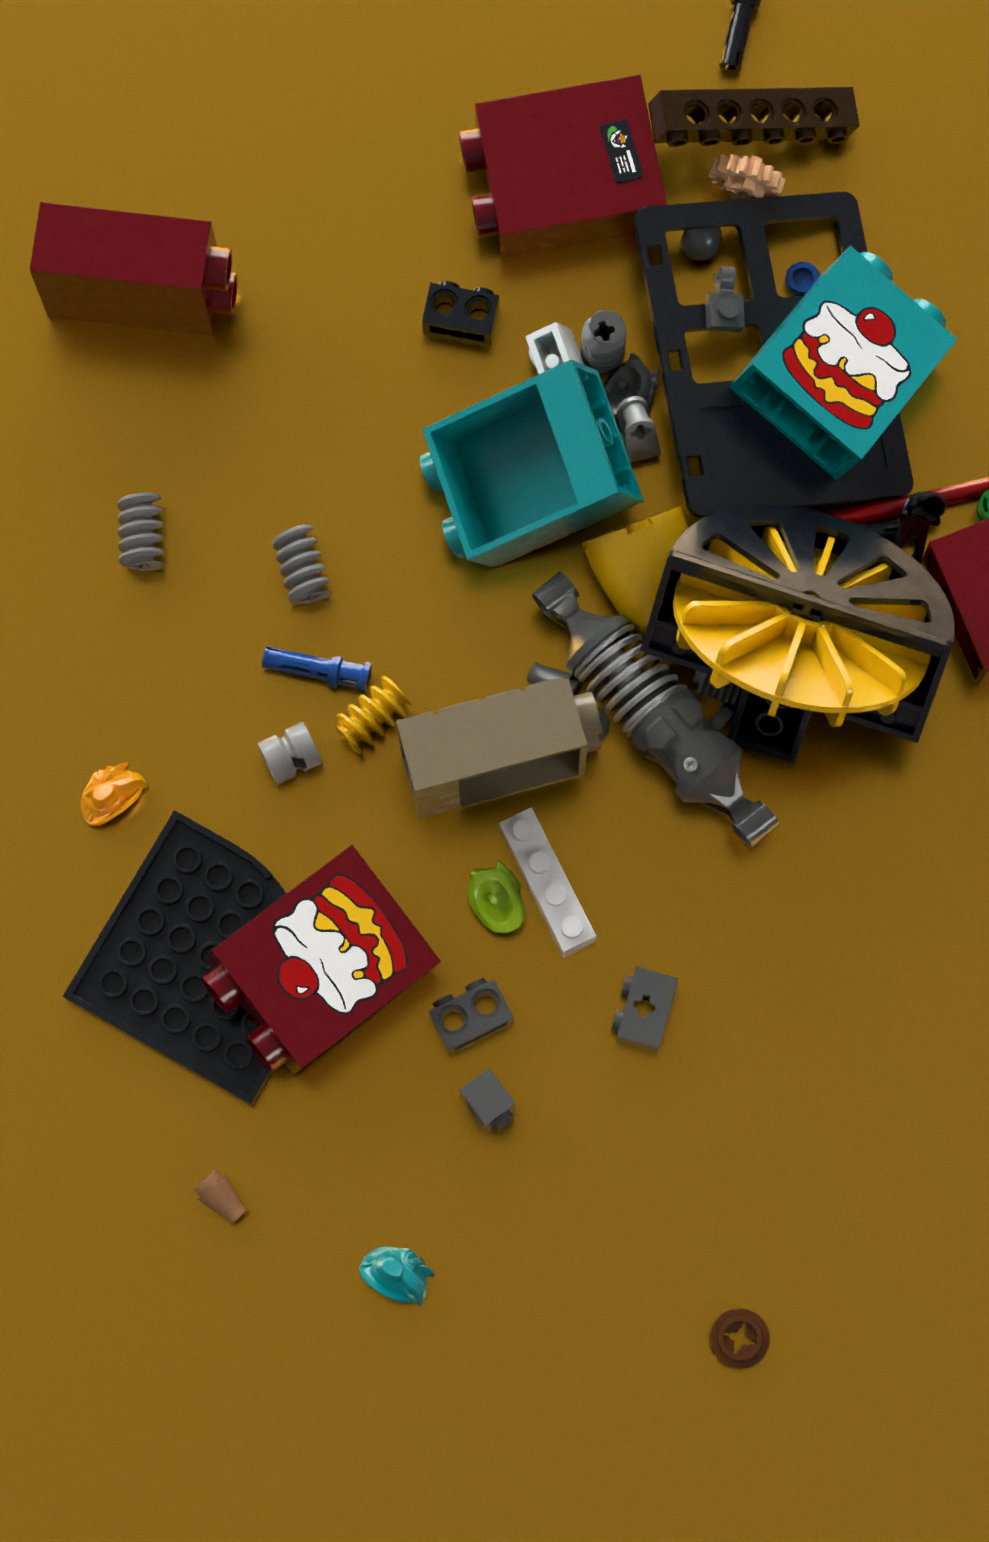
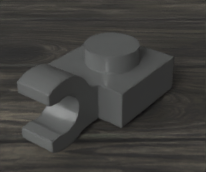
M721 266L720 273H714L713 284L715 292H709L705 296L707 331L740 333L745 328L743 294H733L736 278L734 267Z

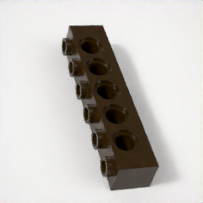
M853 87L660 90L648 103L654 143H668L670 147H680L687 143L700 142L701 146H713L720 142H732L733 145L741 146L752 141H764L767 145H775L789 140H796L797 144H808L816 140H828L829 143L834 144L846 141L860 126ZM815 113L820 116L822 121L816 117ZM751 114L754 115L759 122L755 121ZM783 114H785L786 116H788V118L790 119V121H788V120L784 117ZM719 115H721L722 117H724L725 120L727 121V123H725L724 121H722L721 118L719 117ZM687 116L691 117L694 120L695 124L690 122Z

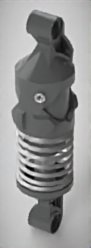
M559 571L532 593V597L549 618L555 620L567 631L570 645L566 667L576 678H579V682H586L598 674L589 683L588 692H595L608 683L596 696L597 702H604L619 691L606 704L605 712L618 710L614 716V722L624 720L625 724L623 725L622 732H627L629 740L647 759L660 763L672 777L675 785L674 792L683 802L703 803L705 806L729 816L735 833L748 847L753 848L778 827L779 822L763 802L758 800L755 803L744 798L739 781L744 751L733 739H729L713 728L703 716L702 703L685 684L677 685L678 676L676 674L668 675L670 666L668 664H660L661 658L644 653L635 663L631 661L636 654L640 653L643 636L641 634H633L634 625L625 615L598 616L581 610L576 599L580 596L579 592L572 582ZM637 640L631 650L624 653L623 648ZM654 660L649 669L640 671L643 665Z

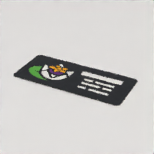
M622 119L601 125L600 130L615 181L620 183L642 177V169L627 120Z

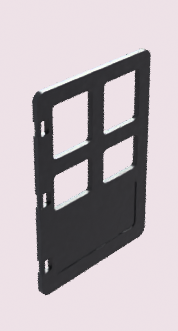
M848 192L646 206L639 209L634 215L633 226L642 261V274L657 353L660 356L663 372L662 379L677 459H679L684 496L687 509L694 517L705 518L721 511L748 506L804 508L893 499L906 496L913 489V476L900 412L865 456L835 480L729 388L733 381L699 384L692 377L685 333L707 331L705 304L684 306L678 302L666 232L719 227H735L738 230L751 300L744 301L745 327H754L757 330L760 346L762 347L804 297H781L777 294L764 224L831 219L836 225L841 254L850 245L859 253L867 252L858 202ZM648 248H658L661 265L651 266ZM678 352L681 370L671 371L668 353ZM698 457L701 476L691 477L688 458Z

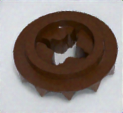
M732 1309L723 1313L715 1321L711 1329L710 1341L717 1359L732 1368H748L757 1364L765 1356L769 1348L770 1335L766 1323L758 1314L747 1309ZM743 1323H745V1336L750 1341L755 1342V1345L743 1344L738 1349L737 1354H734V1341L729 1339V1336L724 1335V1333H737L739 1328H742Z

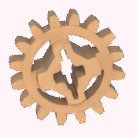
M731 154L730 158L725 155H720L719 158L715 157L708 179L713 180V185L721 186L720 190L722 192H729L734 200L781 196L786 181L785 178H782L781 172L773 171L774 167L772 165L766 166L762 158L754 155L748 157Z

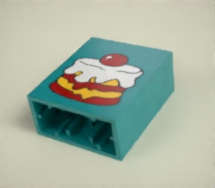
M851 245L823 272L729 386L835 480L865 456L958 340L945 328L946 319L935 305L924 299L912 300L892 282L893 273L881 258L869 252L859 253Z

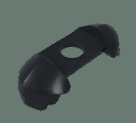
M920 491L907 499L902 507L894 544L903 549L905 539L911 536L916 543L915 551L911 556L920 564L922 563L929 526H939L941 523L940 516L945 513L947 501L938 493Z

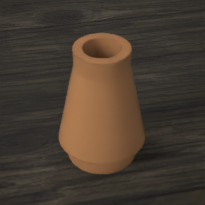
M215 1169L194 1188V1191L199 1195L197 1199L225 1218L230 1224L234 1223L247 1210L239 1200L225 1174L220 1175Z

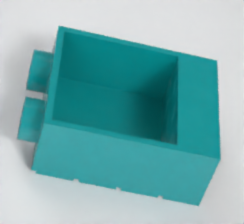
M572 359L422 429L429 452L422 454L420 457L421 469L432 490L438 494L442 492L445 494L452 516L443 520V533L451 551L460 559L466 557L469 561L490 567L501 566L532 552L534 549H539L568 536L572 532L575 533L606 519L608 516H613L644 502L599 372Z

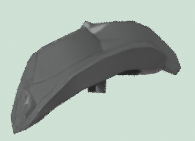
M633 352L630 353V357L626 362L618 366L610 374L603 386L615 416H618L617 407L620 402L632 396L643 397L647 401L648 406L651 405L658 387L659 369H655L653 373L650 372L648 367Z

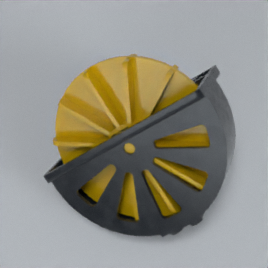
M748 506L733 508L707 516L686 529L677 539L664 567L640 652L710 674V684L717 689L731 682L741 687L742 692L727 737L731 740L733 739L740 746L795 764L812 711L824 713L832 727H840L844 719L918 743L951 653L955 625L948 599L931 574L903 549L872 532V528L807 507L800 509L785 506Z

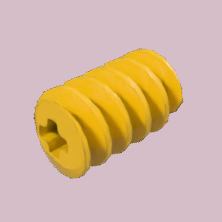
M386 676L380 678L383 690L376 686H371L369 692L372 699L365 695H360L358 701L361 708L350 704L347 707L350 718L339 713L337 721L340 727L333 724L345 742L360 755L364 753L360 744L362 740L372 746L374 741L371 733L374 731L384 736L385 732L382 723L385 722L394 727L396 723L393 714L397 713L405 718L407 714L403 705L406 703L412 706L403 692Z

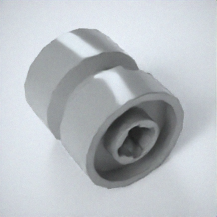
M303 721L285 729L284 736L281 738L273 735L257 743L277 785L295 777L296 770L298 769L306 772L323 764Z

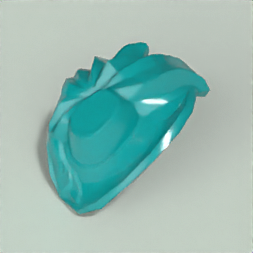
M385 1246L374 1249L363 1258L359 1266L361 1278L377 1292L394 1301L402 1303L416 1302L418 1306L423 1303L427 1295L426 1277L434 1276L433 1271L425 1265L423 1258L417 1257L416 1253L409 1248L401 1249Z

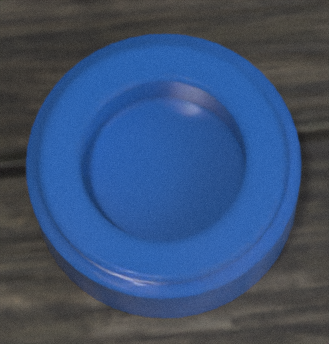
M809 262L794 263L786 272L785 287L793 297L804 296L818 280L820 273Z

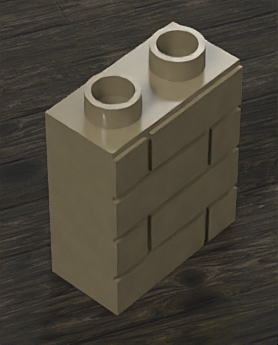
M562 676L525 686L523 691H520V688L483 697L482 702L477 703V699L439 709L437 714H434V711L396 721L400 751L419 819L585 775L587 753L601 749L599 734H602V726L592 692L574 696L569 678L563 680Z

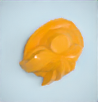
M128 762L119 763L115 767L107 766L105 770L100 769L92 775L91 780L83 791L80 807L84 820L90 826H100L130 807L139 798L143 789L149 788L147 782L139 773L126 771L129 765Z

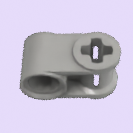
M639 396L624 399L617 407L620 434L630 463L660 456L661 451L654 421L650 419L647 401Z

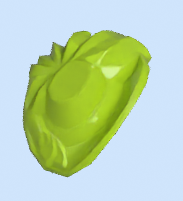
M496 860V868H477L469 873L471 880L468 888V899L474 914L483 925L495 933H509L519 928L525 918V907L520 895L521 884L514 877L513 872L507 869L500 860Z

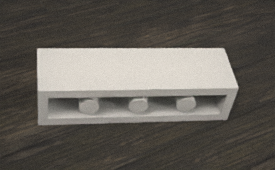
M532 807L500 822L499 832L562 957L565 958L596 942V934Z

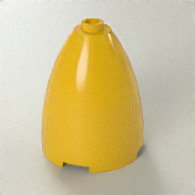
M682 506L668 509L582 542L586 557L603 591L616 610L629 619L632 625H634V630L641 634L643 639L668 555L677 539L689 528Z

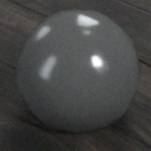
M720 227L684 230L679 247L690 259L698 261L708 260L716 255L721 248L723 240Z

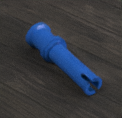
M266 646L262 659V668L325 680L330 687L337 688L338 685L359 689L360 693L366 694L368 691L373 667L370 662H366L364 665L344 661L341 656L333 657L331 660L281 650L271 646Z

